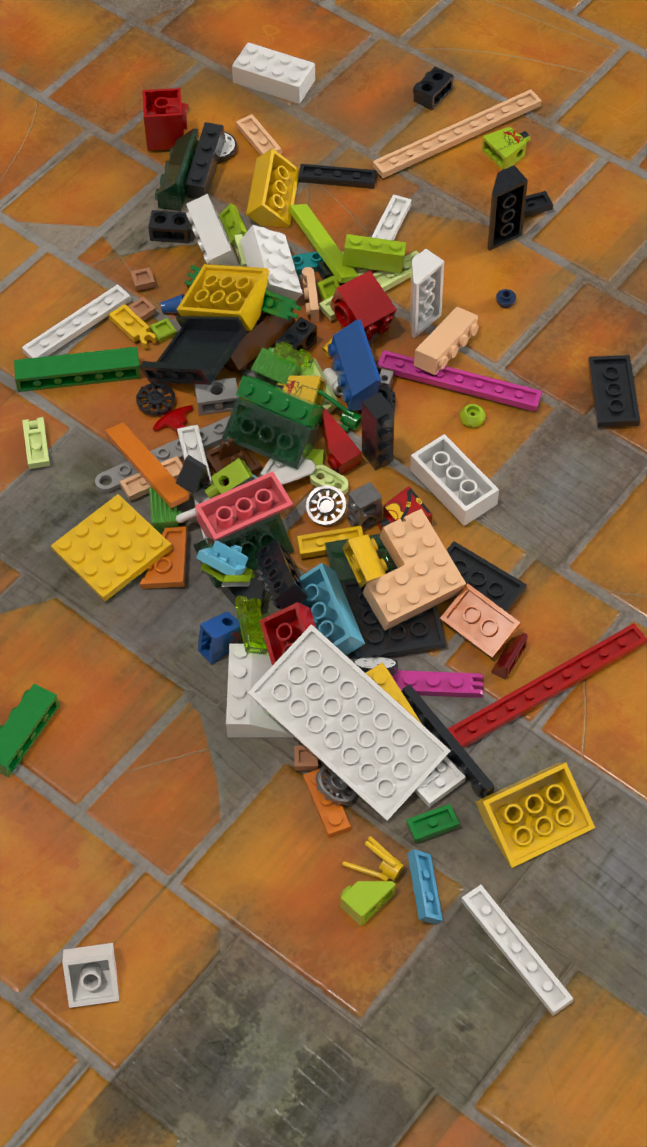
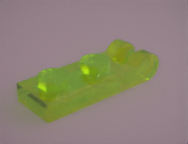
M238 595L235 600V608L245 652L265 655L268 650L259 621L262 619L260 611L261 600L259 598L247 599L246 596Z

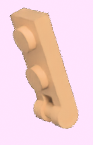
M305 267L302 270V284L304 287V299L309 301V303H305L306 315H310L311 323H319V306L314 270L311 267Z

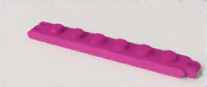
M398 670L392 676L401 692L404 687L410 684L419 696L483 697V691L481 690L483 689V675L479 673Z

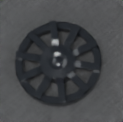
M151 382V384L142 386L137 393V406L146 415H164L174 407V391L163 382ZM140 398L147 399L145 401L140 402ZM164 400H171V402L167 404ZM148 403L147 409L144 408L143 405ZM151 408H156L157 411H151Z

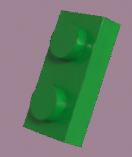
M451 804L406 819V825L415 844L457 829L460 825Z

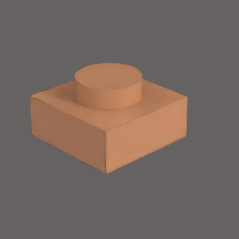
M150 267L131 271V278L136 291L155 287Z
M144 296L128 306L143 321L157 313L156 307Z
M304 745L294 746L295 771L317 770L318 758Z

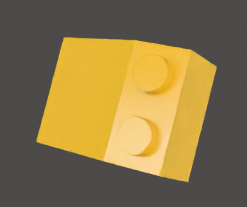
M367 534L347 540L342 549L360 588L386 574L385 571L388 568L384 559H379L376 553L379 549L374 538L370 539Z

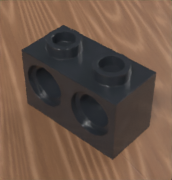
M435 66L430 72L425 74L420 82L415 84L413 88L414 102L432 111L453 90L454 75Z
M152 210L148 226L150 241L189 244L192 224L186 215L187 212Z
M300 317L275 342V348L280 352V356L286 358L289 355L299 361L317 343V326Z

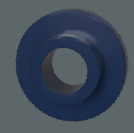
M502 289L496 294V301L500 307L509 308L515 303L516 294L512 290Z

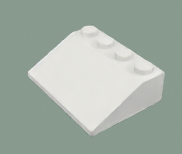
M229 644L226 712L227 737L295 738L248 695L249 690L272 667L267 647L255 644Z

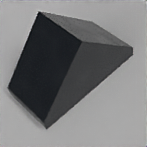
M188 455L176 484L194 494L208 486L210 479L206 465Z

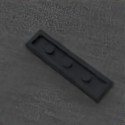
M301 164L298 182L374 189L377 170Z

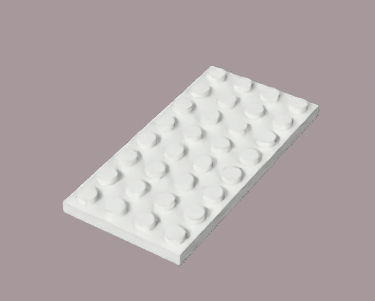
M312 624L248 692V695L386 821L390 819L451 751Z

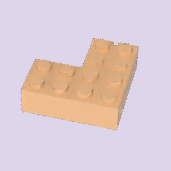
M422 509L405 516L403 521L399 519L383 527L379 537L398 569L367 583L363 594L383 629L387 630L460 594L466 582Z

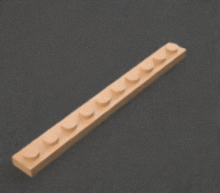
M530 89L374 160L373 168L377 170L382 178H385L541 106L542 100Z

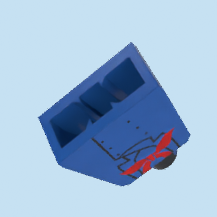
M225 612L200 624L197 650L211 665L229 653V644H240L241 632L249 626L247 619L242 615L235 618L230 612Z

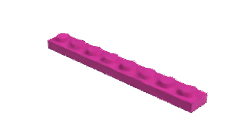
M383 350L377 364L379 367L394 370V375L534 412H536L542 396V391L447 366L444 369H440L436 375H433L414 366V358Z

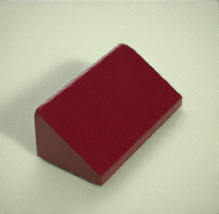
M526 633L513 637L509 641L493 667L492 674L504 680L508 678L527 646L528 636Z

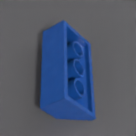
M360 319L355 320L334 334L331 344L328 345V354L332 356L333 370L338 375V386L342 388V398L346 402L349 411L362 410V401L376 395L381 382Z

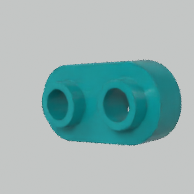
M318 252L292 255L297 275L302 274V270L305 267H311L314 272H318L316 269L318 262H325Z

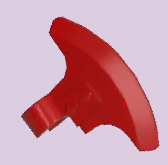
M193 405L183 406L168 412L155 423L153 430L158 432L168 427L174 430L178 436L177 429L186 427L185 424L188 421L185 417L193 411Z

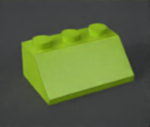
M347 234L342 265L402 274L406 242Z

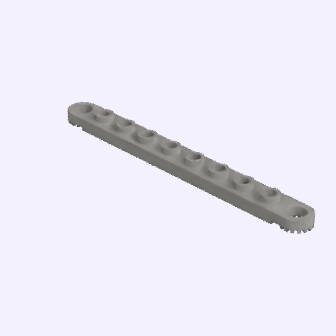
M255 404L199 429L204 451L220 445L222 441H228L230 437L233 439L265 425L275 418L282 417V415ZM179 439L150 451L160 463L175 456H178L181 462L184 461ZM127 461L98 474L95 478V485L100 493L109 494V492L112 493L116 489L121 488V480L139 472ZM104 479L111 481L107 486L100 484Z

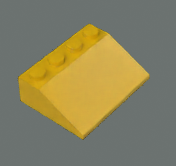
M204 264L178 306L177 311L181 316L238 317L245 330L252 331L261 315L270 271L268 268Z
M566 762L556 763L475 802L486 827L511 868L595 828Z

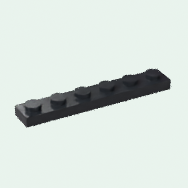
M410 684L404 687L402 693L420 722L451 750L447 757L455 763L457 768L469 780L473 791L483 798L493 794L494 784Z

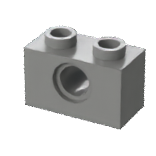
M236 378L216 380L211 385L195 384L199 416L240 410L239 396L236 395L238 390Z

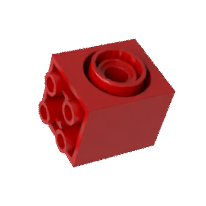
M181 88L142 90L147 151L185 148L184 130H188L186 103H182Z
M370 270L337 287L329 305L344 328L355 320L361 319L368 341L373 338L374 334L378 332L382 334L390 328L389 325L394 320L393 317L397 311Z

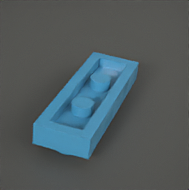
M414 849L407 854L418 917L420 921L436 925L442 922L443 919L431 854Z

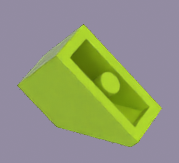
M357 881L352 887H346L341 893V908L360 926H363L395 895L396 884L393 881Z

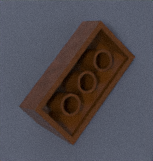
M262 311L252 331H247V334L224 367L229 371L238 370L239 372L248 368V363L256 360L261 348L269 349V347H275V342L296 322L295 318L291 317L289 321Z

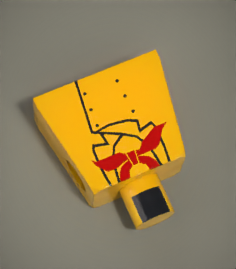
M289 376L286 385L278 383L276 387L322 405L323 396L318 393V390L325 392L327 380L320 376Z

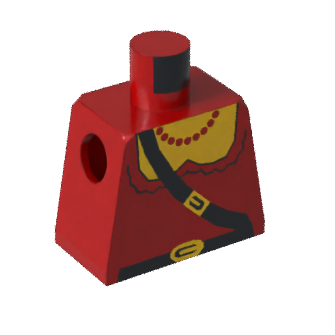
M408 486L383 506L384 519L379 521L377 525L380 531H382L384 526L399 519L403 521L405 516L420 509L423 510L432 525L433 514L411 487Z

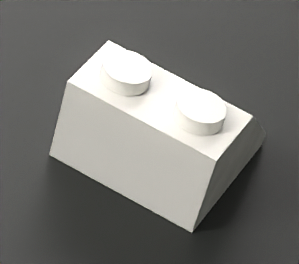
M113 943L63 950L62 963L69 1008L119 1001Z

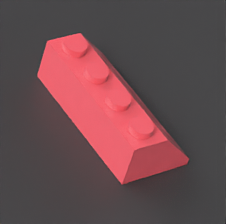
M272 471L195 505L196 520L205 535L213 541H217L293 507V503Z

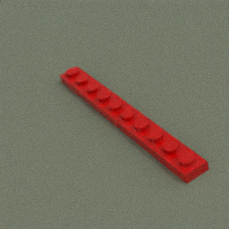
M633 623L451 726L448 730L459 744L465 748L646 645L647 638Z

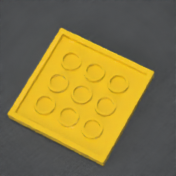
M119 494L51 545L52 550L104 602L173 549L171 543Z

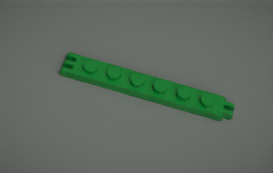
M190 266V269L195 271V273L188 272L187 276L191 277L192 281L185 280L184 284L192 285L201 270L200 267ZM266 290L261 311L290 321L291 317L298 318V314L293 313V310L300 311L301 307L296 305V300Z

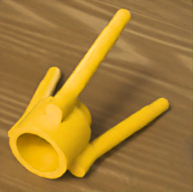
M371 836L368 837L369 841H366L365 845L383 859L379 867L382 873L345 861L342 863L345 867L380 878L383 881H388L389 878L395 881L405 866Z

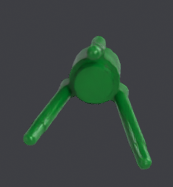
M318 390L320 395L343 411L340 422L343 423V425H340L345 432H348L349 429L355 431L362 420V416L349 411L348 408L322 390Z

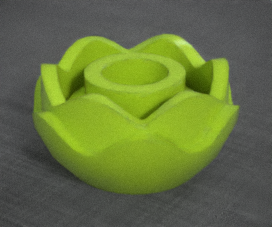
M477 404L466 405L459 414L461 422L469 428L481 426L483 421L486 420L485 411Z

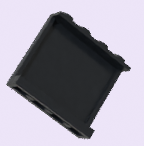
M176 316V320L181 326L180 330L156 362L144 361L140 369L149 382L211 385L245 337L247 331L238 317Z

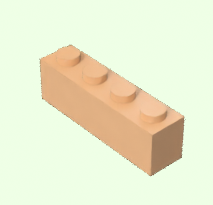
M456 307L415 350L414 366L433 375H436L440 369H444L447 362L456 356L458 350L467 344L468 339L476 335L479 325H477L478 315Z

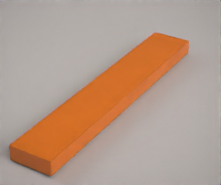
M123 422L105 430L106 437L170 508L190 500L188 492L176 484L177 480Z

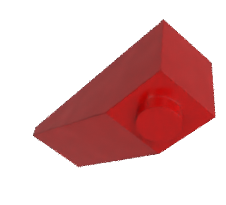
M324 408L321 415V424L328 458L327 462L332 470H336L337 473L343 475L361 464L362 452L327 409Z

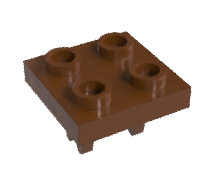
M242 436L235 440L230 437L227 443L222 441L220 447L205 453L206 460L215 474L238 458L245 461L253 475L262 471L261 463ZM226 478L223 481V485L227 486L229 484V478Z

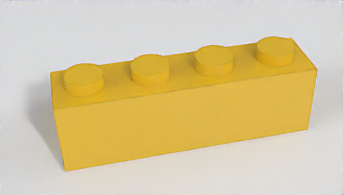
M273 148L256 159L246 215L260 226L288 228L292 218L288 210L290 205H294L300 169Z

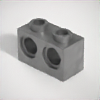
M371 482L348 493L347 519L352 527L361 526L362 531H365L382 520V496Z

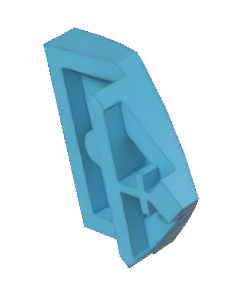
M215 540L212 548L199 550L196 559L226 575H241L246 569L245 565L248 557L241 553V546L234 545L230 548Z

